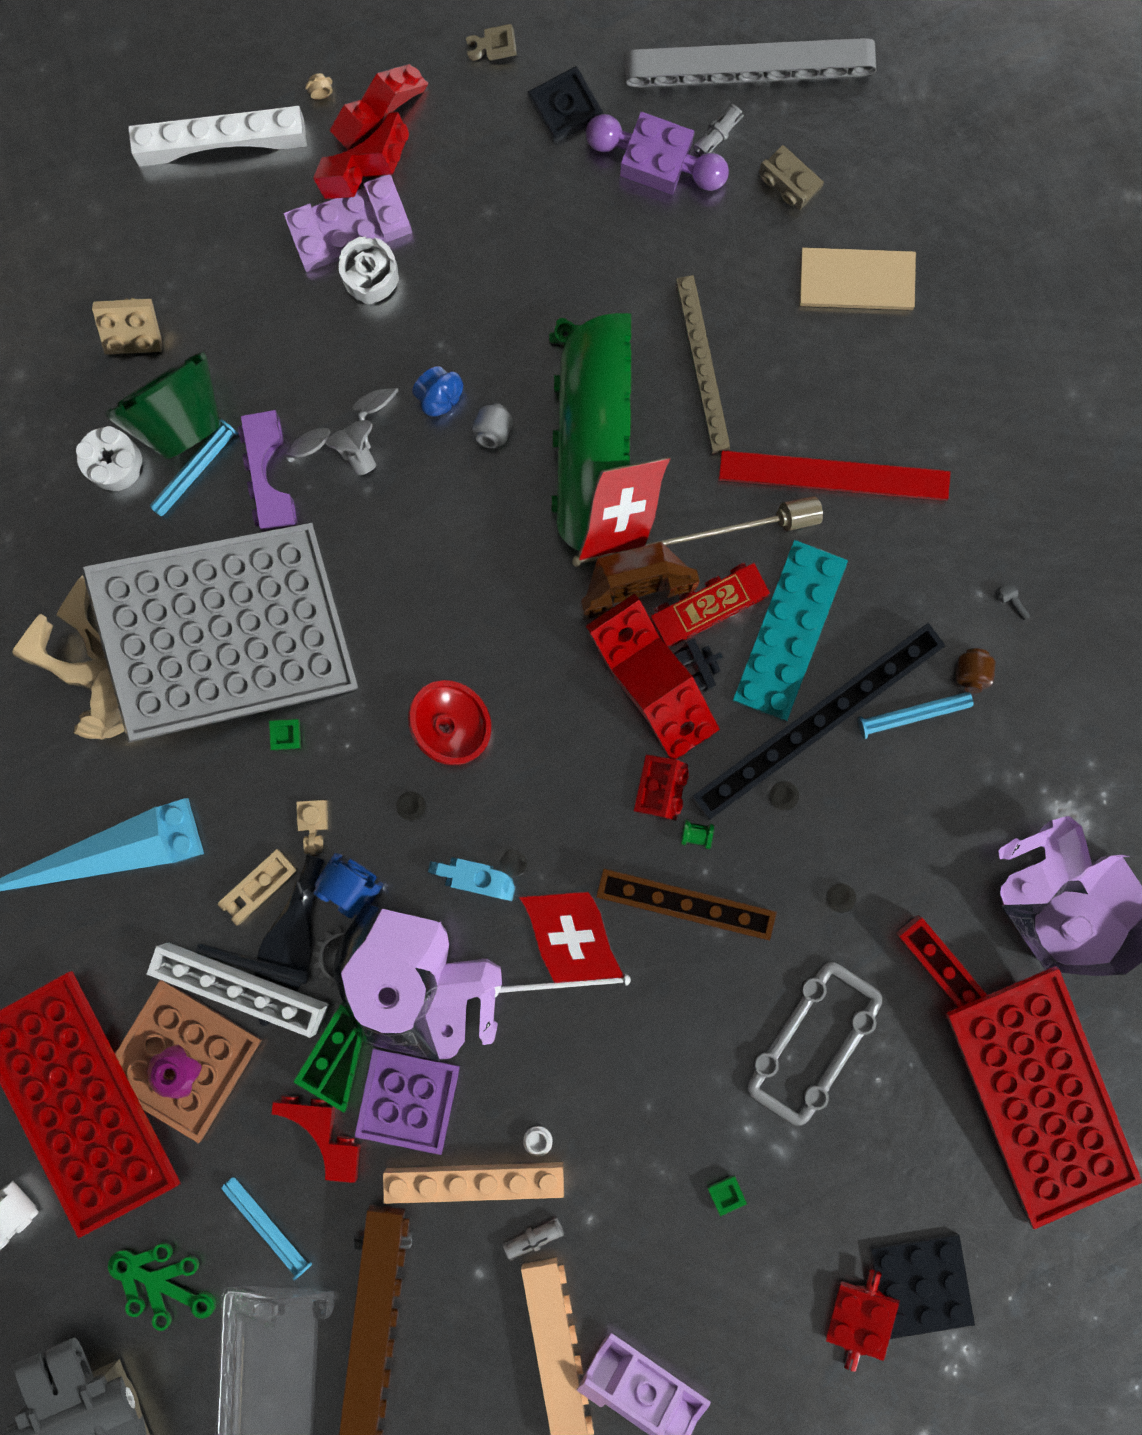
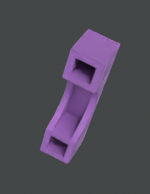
M272 410L241 416L242 425L238 426V433L241 443L246 444L247 453L243 454V462L246 471L250 470L252 481L247 482L250 498H255L257 509L252 510L255 526H260L263 532L297 526L298 522L293 498L290 494L279 492L272 488L266 477V467L269 458L278 448L284 445L280 418L277 412Z

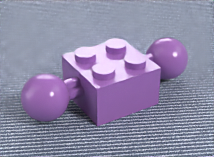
M640 112L632 134L622 131L617 119L607 114L595 116L587 125L586 139L593 149L599 152H609L616 147L626 150L621 162V177L671 195L674 194L682 171L692 174L695 183L700 188L708 191L719 189L727 181L729 168L722 156L716 153H706L699 158L689 155L693 144L694 130L644 112Z

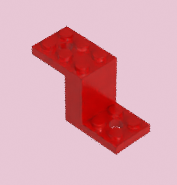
M635 593L585 626L616 682L647 719L670 759L676 760L720 730L693 676L659 637L645 608ZM627 628L626 632L619 636L618 633L622 629ZM688 722L685 727L680 728L684 723Z

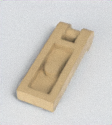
M276 849L221 899L217 905L222 911L226 910L232 916L231 921L238 926L298 870L279 849ZM239 897L246 903L242 909L235 903Z

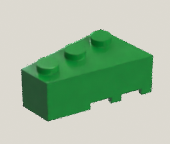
M343 1002L295 1078L294 1083L345 1113L348 1108L363 1040L356 1031Z

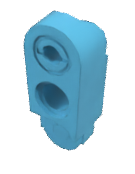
M454 857L451 858L450 865L432 861L429 863L427 873L447 877L445 886L509 901L513 899L515 891L513 879L507 873L493 870V866Z

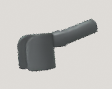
M1004 585L997 588L996 592L1002 603L1011 600L1024 620L1030 617L1018 598V590L1015 586Z

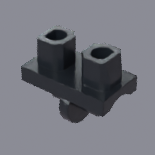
M695 638L686 641L683 647L676 651L674 655L683 666L692 664L695 674L692 676L699 690L707 692L716 686L708 666H710L713 675L721 672L717 661L724 657L722 652L713 655L708 645L702 648L706 658L704 659Z

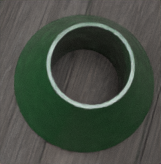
M204 351L184 360V363L175 368H170L117 403L118 406L113 409L110 408L104 413L107 419L165 459L175 457L209 436L220 427V420L208 359Z

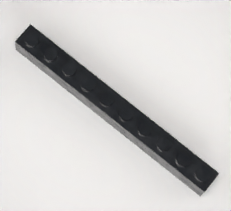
M928 622L690 798L707 821L711 820L946 645Z

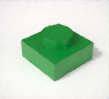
M299 719L269 721L270 750L301 749Z
M735 1175L707 1187L720 1216L747 1205Z

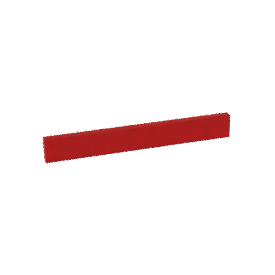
M722 450L719 481L947 501L949 499L951 471Z

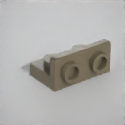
M784 145L768 160L764 159L760 165L759 173L763 182L769 187L774 186L781 193L783 200L790 206L795 205L799 210L824 185V181Z

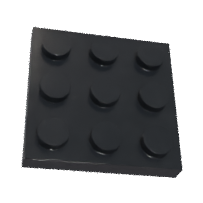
M958 1233L870 1247L873 1269L875 1270L874 1275L876 1276L877 1271L882 1273L877 1290L885 1296L900 1300L890 1339L975 1326L961 1240Z

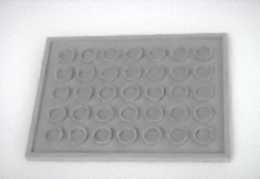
M312 523L82 568L128 743L350 692L358 688Z

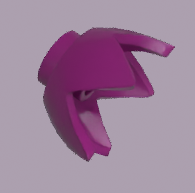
M179 1044L168 1047L160 1054L154 1055L149 1062L147 1075L150 1087L161 1097L176 1099L187 1097L192 1091V1083L199 1076L202 1066L196 1060L187 1057L184 1049ZM167 1069L174 1071L175 1077L173 1080L166 1078L165 1072Z

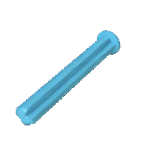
M222 418L220 420V427L212 433L150 504L151 509L155 513L164 516L234 435H239Z
M969 692L866 719L859 716L857 719L858 727L862 738L867 739L868 734L970 708L973 706L972 695Z
M236 1178L229 1179L222 1186L221 1189L290 1270L294 1275L292 1279L295 1281L312 1263L306 1262Z

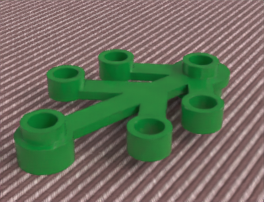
M162 1242L154 1249L136 1255L128 1250H120L114 1253L109 1259L108 1271L114 1279L122 1282L128 1301L125 1311L130 1317H138L145 1310V1302L138 1295L134 1279L145 1284L154 1313L152 1326L158 1331L167 1329L172 1322L171 1314L166 1311L161 1293L189 1306L192 1314L200 1319L209 1317L215 1310L216 1299L211 1293L201 1292L195 1295L167 1281V1279L182 1274L185 1276L193 1275L199 1268V1261L196 1257L187 1256L181 1262L150 1272L140 1266L154 1260L157 1262L167 1261L173 1253L170 1244ZM160 1247L167 1250V1257L159 1256L158 1249ZM119 1261H124L127 1264L126 1271H121L118 1268ZM185 1261H191L194 1264L192 1271L185 1269ZM137 1302L140 1305V1311H133L131 1303ZM204 1302L207 1305V1310L200 1311L197 1308V1303ZM164 1316L167 1320L166 1325H160L157 1322V1317Z

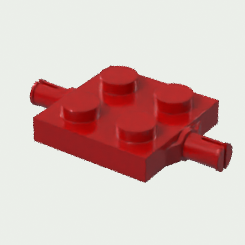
M872 1269L869 1270L866 1286H855L843 1281L841 1282L826 1337V1342L841 1346L848 1351L844 1368L849 1370L851 1360L853 1359L851 1367L853 1372L857 1370L860 1355H867L884 1361L900 1300L885 1296L877 1290L882 1273L877 1271L873 1282L875 1270Z

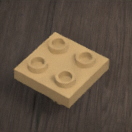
M126 298L124 300L93 302L92 311L104 354L162 352L163 343L152 299L131 298L129 300Z

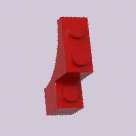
M410 64L376 73L362 99L345 104L329 131L347 150H350L368 139L382 124L388 113L394 112L412 97L423 93L429 83L421 76L420 71Z
M398 112L388 113L381 126L368 139L356 147L337 155L321 158L313 179L324 199L355 197L363 176L393 175L404 145L409 137L408 128L403 123Z
M281 1095V1099L273 1102L272 1115L282 1116L298 1123L314 1138L323 1156L325 1180L349 1183L357 1181L361 1143L354 1142L355 1138L350 1136H337V1140H332L335 1117L334 1106L318 1097L311 1098V1102L299 1101V1096Z

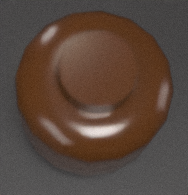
M971 648L966 650V653L961 654L958 658L957 683L965 687L964 690L969 693H981L982 689L989 688L993 685L995 659L984 649Z

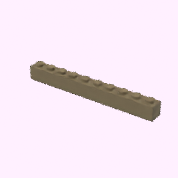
M694 275L676 278L675 285L711 454L721 453L722 450L729 451L730 443Z

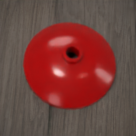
M450 680L435 681L423 687L411 701L408 711L409 730L416 745L429 758L446 765H462L477 758L487 747L491 736L490 715L482 699L469 687ZM439 725L445 728V733L440 730Z

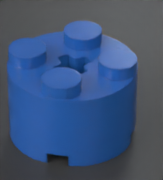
M334 853L314 883L316 889L313 893L325 902L331 900L339 906L338 911L353 919L355 915H358L365 903L372 904L382 889L383 883L379 882L376 884L374 881L377 877L359 863L351 859L348 863L340 860L343 855Z

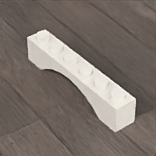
M300 106L129 126L131 153L139 167L165 164L191 153L215 148L252 146L281 150L307 146L304 118Z

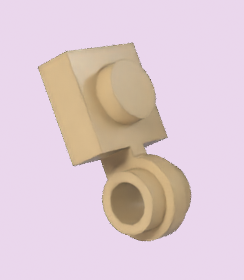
M327 800L296 802L298 831H309L310 833L309 836H304L303 838L304 853L317 856L318 853H323L322 835L317 836V830H328Z

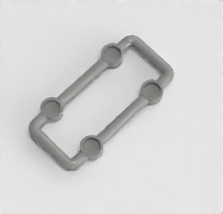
M835 962L825 964L815 978H810L803 983L802 999L769 1051L761 1053L756 1057L754 1062L756 1071L748 1083V1092L754 1100L796 1126L806 1124L815 1110H821L827 1106L829 1101L828 1089L861 1037L871 1034L875 1030L877 1024L875 1015L882 1005V995L875 987ZM833 974L870 998L871 1001L864 1011H858L853 1015L851 1020L853 1029L818 1085H812L806 1089L804 1093L805 1105L800 1113L797 1114L762 1091L759 1087L766 1077H772L777 1073L779 1069L778 1057L813 1002H819L826 996L827 989L825 983L830 975Z

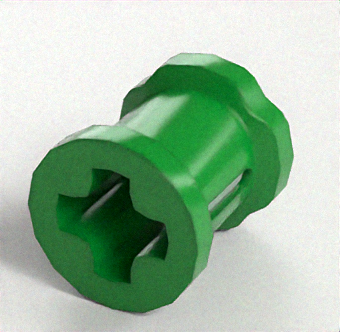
M685 819L681 835V845L690 843L702 845L705 849H710L714 834V824L706 826L690 823L689 819Z

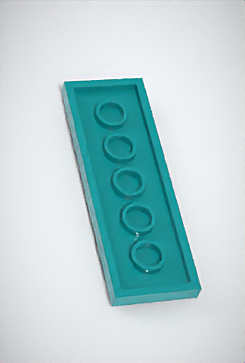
M797 540L793 541L733 697V702L782 721H788L848 560Z

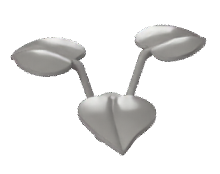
M384 388L365 394L353 406V411L359 413V421L333 433L331 436H329L331 432L328 428H317L304 433L291 444L286 452V459L288 457L297 458L310 455L326 443L329 448L336 449L342 455L344 461H349L356 475L360 476L372 471L376 467V463L369 451L371 445L368 441V434L373 425L371 421L365 420V416L367 413H374L383 408L399 392L398 388Z

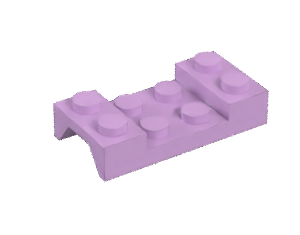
M384 175L364 183L365 188L357 190L355 197L335 198L311 207L309 203L283 213L306 272L340 260L339 257L343 248L348 242L358 237L366 236V238L372 239L375 237L386 243L412 233L409 220L391 175Z
M612 1333L602 1341L576 1389L599 1407H603L606 1404L649 1435H691L696 1423L711 1403Z

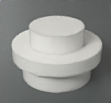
M534 1126L526 1131L523 1145L530 1155L543 1156L552 1147V1135L546 1128Z

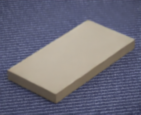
M802 248L800 306L913 310L915 307L916 252Z

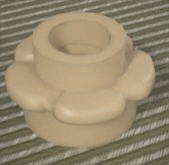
M321 73L312 75L305 86L307 93L314 100L327 98L333 91L331 87L332 79L325 77Z

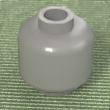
M494 403L481 407L472 427L476 441L487 448H496L505 444L514 424L513 417L507 408L501 404Z

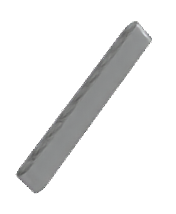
M868 38L636 49L628 51L624 55L626 84L631 87L861 77L871 75L877 71L875 41Z

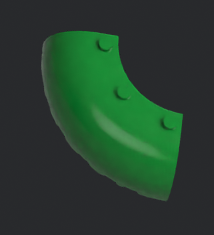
M631 313L605 314L590 319L579 326L568 338L562 350L560 375H554V392H559V430H553V448H558L557 495H552L551 513H557V529L562 539L578 551L581 549L587 531L592 494L601 471L630 465Z

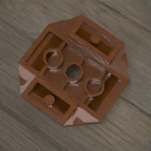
M662 542L597 558L587 594L580 604L583 620L603 615L612 609L613 604L624 601L634 593L639 598L666 591L669 598L695 591L700 582L696 569L689 568Z

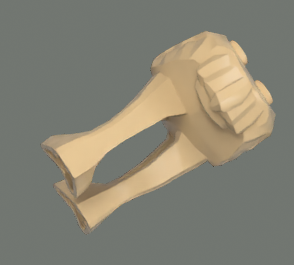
M82 575L67 595L56 615L78 630L84 640L87 654L92 660L68 663L48 655L46 646L53 625L42 614L36 617L16 644L12 653L15 657L29 664L39 666L53 673L68 685L82 686L90 690L92 694L90 700L91 709L79 715L80 722L75 725L73 733L84 738L103 740L114 737L125 730L99 634L88 622L87 610L90 599Z

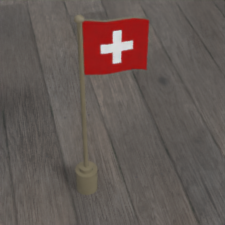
M666 457L601 471L592 494L587 531L579 555L572 559V564L579 568L580 564L597 561V558L662 542L667 546L778 522L779 526L783 527L786 531L819 525L823 520L822 505L816 496L783 502L780 504L776 516L646 544L656 516L661 481L671 458Z

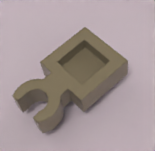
M512 24L484 29L485 37L483 38L476 35L465 38L468 46L477 45L475 50L467 52L469 59L472 61L481 59L484 54H487L490 61L517 55Z

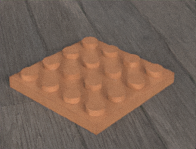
M160 980L115 1055L143 1110L195 1142L200 1143L263 1039L174 985ZM179 1044L184 1049L186 1056L200 1063L202 1069L199 1076L192 1083V1091L189 1096L179 1099L161 1097L150 1087L147 1075L149 1062L154 1055L160 1054L168 1047ZM167 1069L165 1076L167 1079L173 1080L175 1073L172 1069Z

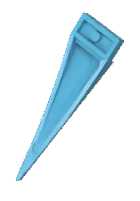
M184 798L154 807L0 878V891L177 863L203 855L204 851L189 799Z

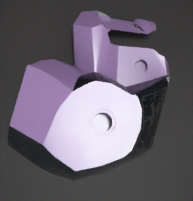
M1070 816L1051 820L1038 833L1023 840L1015 838L999 849L1000 859L1010 860L1039 846L1045 848V860L1009 875L1007 881L1001 886L1000 891L1003 902L1002 908L1044 969L1056 966L1060 969L1061 973L1090 976L1126 975L1142 963V885L1123 858L1130 856H1104L1092 864L1083 828Z
M365 903L347 929L339 945L332 970L340 997L356 1031L365 1044L439 1061L440 1059H450L455 1056L465 1042L467 1000L478 997L481 1000L479 1037L483 1045L492 1044L495 1040L498 1023L494 1021L495 998L502 985L501 967L488 959L446 963L449 939L442 922L398 913Z

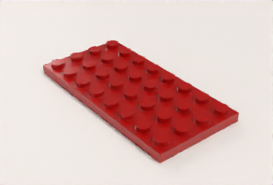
M1058 967L1049 968L946 1013L1030 1226L1034 1230L1142 1183L1139 1171Z
M73 971L67 972L0 1010V1085L78 1239L181 1184Z

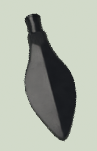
M306 855L299 881L295 882L286 906L264 937L257 959L307 972L312 955L311 920L315 898L313 892L316 889L314 883L319 877L322 864L324 863L323 859ZM255 971V976L296 992L302 984ZM258 1018L260 1024L263 1027L271 1023L266 1020Z

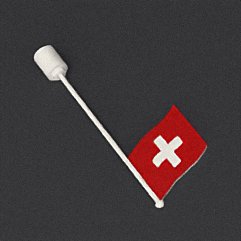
M589 892L519 897L531 919L540 955L554 982L503 986L500 988L499 993L625 983L626 986L630 983V976L627 974L623 975L610 949L601 913Z

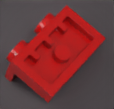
M646 754L634 811L676 821L683 807V788L689 779L688 764L675 759Z

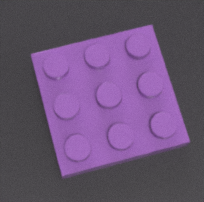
M373 1048L355 1137L442 1155L460 1065Z

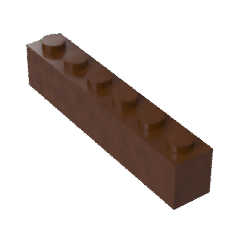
M607 869L602 871L596 898L769 941L777 914L776 911Z

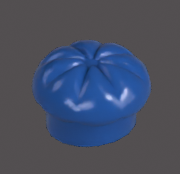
M435 366L424 372L417 379L413 386L412 394L421 402V408L425 414L437 417L446 414L452 409V406L458 403L463 392V381L458 373L453 371L447 372L442 367Z

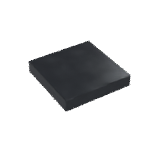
M577 66L527 92L531 103L554 143L583 129L595 116L604 114Z

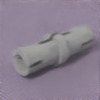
M730 104L716 121H712L708 125L709 129L693 145L695 151L702 156L703 154L711 153L721 141L724 142L729 137L728 133L744 117L742 111L736 105Z
M556 1217L535 1229L531 1227L521 1236L503 1243V1248L508 1259L512 1261L532 1250L535 1252L540 1250L542 1245L564 1236V1231Z

